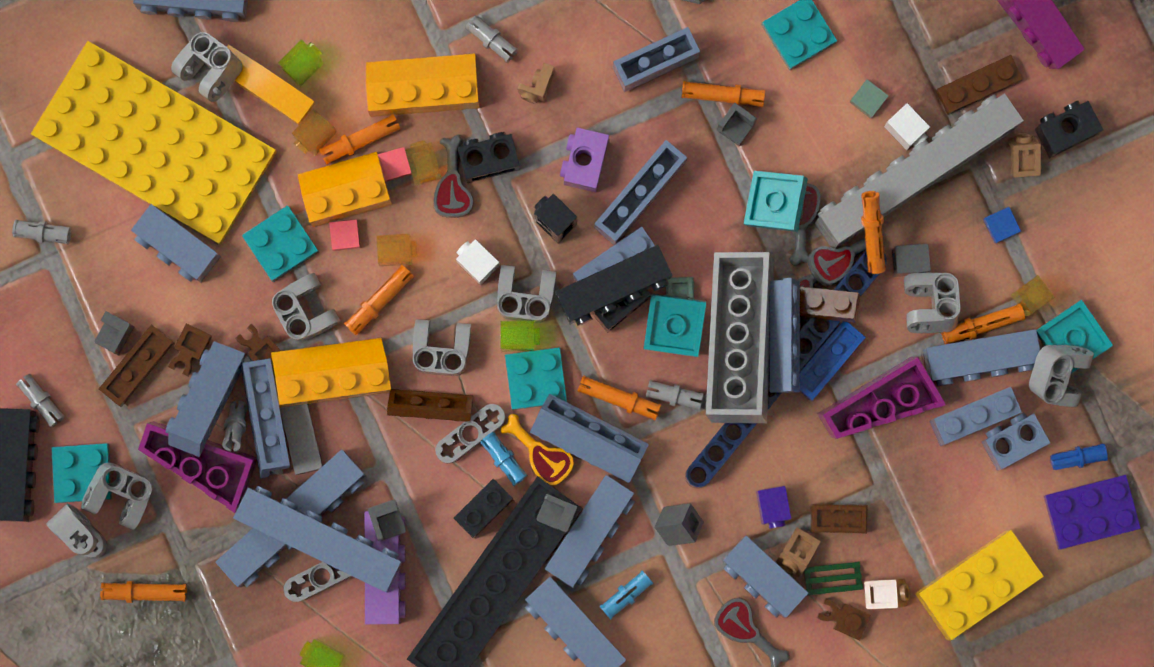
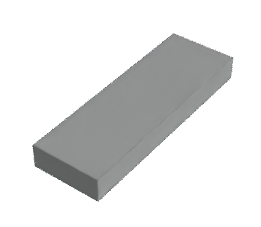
M308 404L280 408L295 475L319 470L323 464Z

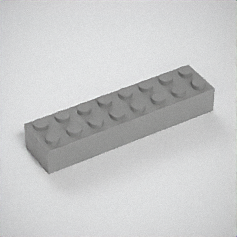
M1004 93L998 98L995 94L981 103L976 113L971 109L959 117L958 121L954 123L955 127L945 126L935 133L932 142L928 143L927 140H924L912 149L913 151L909 153L910 156L908 158L902 155L891 162L890 166L886 168L887 172L884 174L880 170L866 179L867 181L863 183L864 187L859 189L858 186H855L843 194L844 196L841 198L840 203L836 204L835 201H832L820 210L821 212L818 213L819 218L815 225L830 247L837 249L864 231V226L861 224V217L863 216L862 193L866 191L879 192L880 210L883 217H885L1015 131L1024 120Z

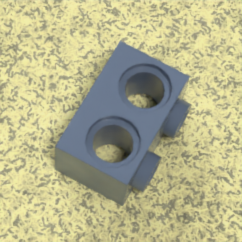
M1023 412L1010 419L1011 426L1002 430L999 425L985 433L988 438L981 441L997 471L1050 444L1035 414L1026 416ZM1022 426L1031 428L1033 436L1030 441H1026L1021 437L1020 429ZM998 439H1004L1008 443L1009 448L1006 454H1001L996 450Z

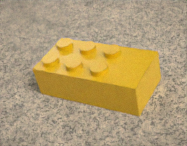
M1006 530L917 591L915 595L946 640H953L1044 576L1012 530Z

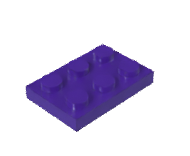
M1126 475L1044 495L1058 550L1141 529Z

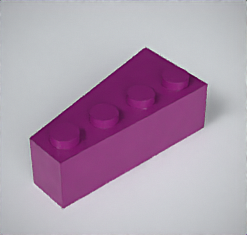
M997 0L1022 32L1025 40L1036 50L1039 61L1046 68L1059 69L1085 50L1052 0Z
M909 357L820 411L817 415L832 438L838 439L933 408L942 407L946 404L919 358Z
M155 421L147 423L138 450L236 513L248 489L257 457L238 450L234 451V449H231V452L227 451L222 445L209 440L200 457L168 445L169 434L165 432L166 425Z

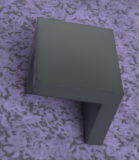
M734 102L719 123L717 131L740 146L755 125L757 118Z
M928 244L895 246L892 249L894 277L931 271Z
M105 311L100 320L104 324L95 339V343L119 356L134 326Z
M546 494L537 516V521L567 533L578 506Z
M396 500L368 508L378 541H383L406 532Z
M691 503L673 505L662 509L654 528L668 546L696 542L704 521Z

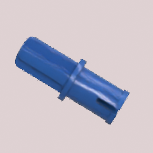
M1105 444L1081 449L1077 446L1075 450L1055 453L1050 456L1053 470L1074 466L1083 468L1085 464L1108 460Z

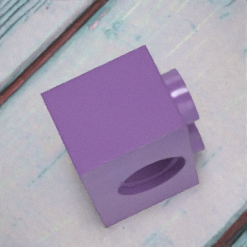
M576 128L575 135H569L566 150L571 151L569 161L563 160L560 177H564V185L596 193L609 135ZM586 153L592 160L590 164L581 166L576 162V157L579 154Z

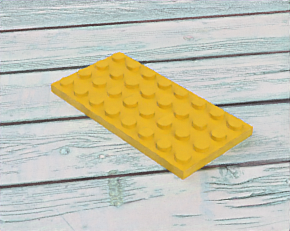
M89 41L86 42L31 132V135L145 202L152 204L157 209L219 245L222 244L277 152L276 149Z

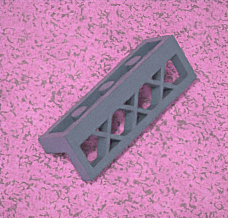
M793 278L770 281L771 393H800V281Z
M270 359L242 363L241 371L260 478L269 477L270 471L290 467Z

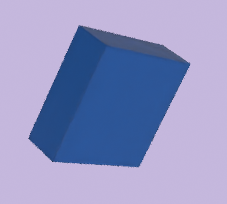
M1010 207L983 219L995 244L1021 232Z

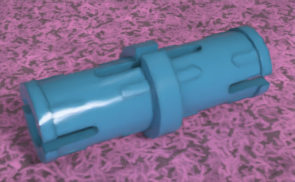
M495 432L488 434L480 441L481 445H483L495 461L493 464L497 468L500 467L513 486H516L528 476L513 457L514 453L512 450L508 451Z
M642 570L625 586L620 585L617 588L619 591L604 604H601L600 608L611 620L629 603L633 605L636 602L634 599L650 585H653V582ZM635 586L637 587L633 592H631L627 597H625L620 603L616 604V602H617L621 597H623L627 592H629L633 587H635Z

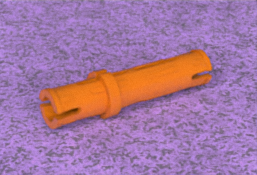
M683 80L681 98L733 104L735 102L737 105H751L763 108L765 90L741 88V85L735 84V87Z
M394 114L347 137L346 135L340 136L341 140L319 148L321 156L331 151L333 152V154L323 158L325 164L328 165L330 162L346 154L351 156L355 150L401 130L398 123L387 127L388 124L396 121Z
M866 191L861 194L863 204L861 224L865 230L868 272L880 274L886 270L882 236L884 217L880 210L879 192Z
M401 265L366 302L363 300L360 303L361 307L343 324L357 336L372 319L376 320L379 317L378 313L414 278L413 274Z
M1016 304L1015 306L975 319L966 318L963 319L962 323L957 324L956 328L951 332H941V336L945 345L966 338L972 340L978 334L1018 321H1024V310L1021 304Z
M583 375L580 382L582 384L579 385L577 392L627 409L626 412L629 414L635 412L656 421L657 412L660 411L661 404L638 397L639 394L636 392L630 394Z
M127 581L126 583H101V600H126L127 603H133V600L186 602L187 595H185L187 593V584H134L133 581Z

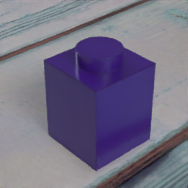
M782 486L756 491L762 525L768 524L769 529L786 526L785 521L791 519L786 487Z

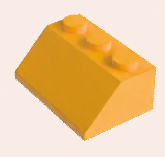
M377 152L297 174L307 216L312 227L392 205Z

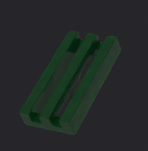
M860 562L806 567L804 570L807 596L863 590ZM854 568V574L810 577L811 572ZM855 579L856 585L812 589L811 585L814 583Z

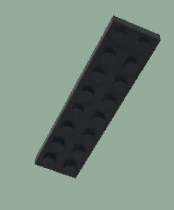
M537 476L407 660L417 667H471L565 535V532L537 521V516L546 494L578 506L570 526L583 508Z

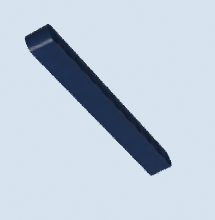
M864 252L834 290L857 292L862 296L879 275L868 272V265L866 264L867 252ZM884 253V260H885V265H886L887 258H886V255H885V253ZM852 276L860 278L862 288L859 290L852 289L848 283L849 278ZM810 318L800 330V340H805L810 344V352L807 354L800 353V370L840 321L825 320L828 329L823 333L814 329L813 324L816 318ZM775 393L774 396L768 397V409L782 393ZM724 423L686 470L685 479L688 485L698 489L707 485L757 423ZM730 425L737 426L741 431L740 438L737 440L729 439L726 436V428ZM711 447L721 448L723 451L721 461L715 462L709 458L708 450ZM694 468L704 470L706 474L704 482L695 483L692 481L690 473Z

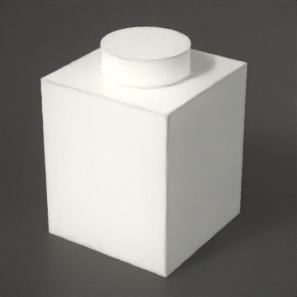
M908 103L888 120L884 126L906 150L912 145L915 147L926 140L928 136L925 133L930 128Z
M476 239L471 244L467 241L456 252L459 255L456 258L457 263L480 285L500 266L499 262Z

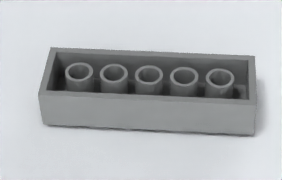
M714 252L706 416L711 423H767L770 367V281L774 280V261L770 252Z

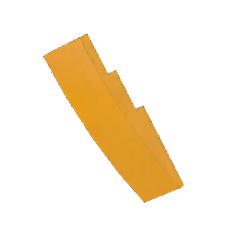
M228 44L227 48L242 62V71L234 82L300 126L316 103L289 83Z

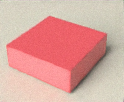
M404 147L378 154L385 182L412 175Z
M357 220L329 222L333 251L360 248Z

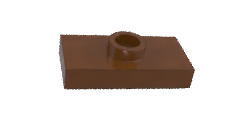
M811 504L810 532L867 534L868 505Z

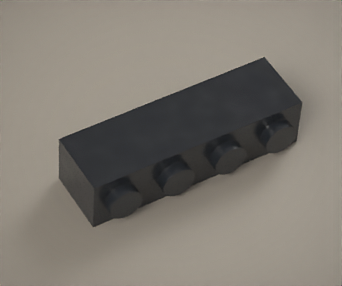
M655 245L557 290L556 296L569 324L571 325L576 322L577 326L591 321L592 314L599 311L602 314H606L617 309L616 303L627 299L628 303L643 297L642 291L651 287L656 291L669 284L668 280L672 278V273L659 245Z
M0 408V521L29 522V516L34 514V500H30L31 488L34 489L36 485V473L32 472L33 461H36L38 456V446L34 444V435L39 431L40 420L39 416H36V411L31 409Z

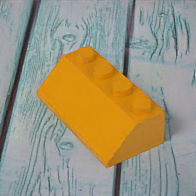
M475 54L366 62V91L370 117L480 108Z
M382 338L271 353L279 408L389 393L391 390Z

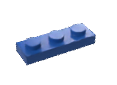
M843 321L800 371V392L813 401L866 337L850 323Z

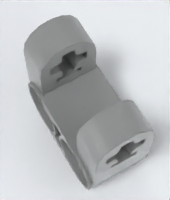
M200 32L191 39L175 58L171 71L181 80L188 81L196 75L205 63L211 70L201 81L199 93L209 101L215 102L224 95L240 74L242 62L234 53L210 34Z
M501 265L497 307L500 315L508 320L531 323L545 321L549 317L553 301L556 271L542 270L539 295L512 292L515 266ZM507 299H513L518 303L517 309L512 313L505 312L502 308L503 302ZM542 303L546 308L543 315H532L529 311L532 304Z
M930 272L911 273L905 276V294L913 297L931 296L932 309H919L907 313V330L912 333H938L954 330L958 324L960 314V295L957 278L950 273ZM940 289H948L950 292H942ZM942 313H949L952 316L945 317L942 315Z
M315 273L306 275L277 292L272 299L273 309L286 333L297 342H303L320 335L341 322L335 309L309 320L298 299L321 287V283ZM285 297L292 298L293 306L287 311L280 310L279 302ZM303 321L306 324L305 332L301 335H294L292 333L293 324Z
M416 319L413 336V363L417 370L425 374L458 376L462 374L468 360L471 324L457 323L454 349L428 347L430 320ZM424 353H429L433 356V363L429 367H421L418 363L419 357ZM450 356H458L461 359V365L458 369L450 370L446 367V361Z
M1044 346L1036 357L1029 381L1030 390L1048 404L1077 407L1082 391L1068 385L1072 368H1090L1094 353L1079 346Z
M104 463L97 469L82 500L81 509L97 514L108 491L128 498L120 515L119 524L134 530L146 509L152 492V485L138 473L114 463ZM115 470L117 472V479L113 483H106V475L110 471ZM141 481L142 489L140 492L132 494L131 486L133 483Z
M66 504L46 523L49 529L77 554L95 559L101 557L106 551L107 543L104 537L75 506Z

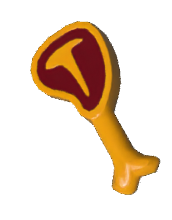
M510 414L508 416V423L501 427V433L515 435L528 448L530 465L535 475L551 486L558 485L568 477L574 466L572 455L561 448H548L521 427L517 414Z

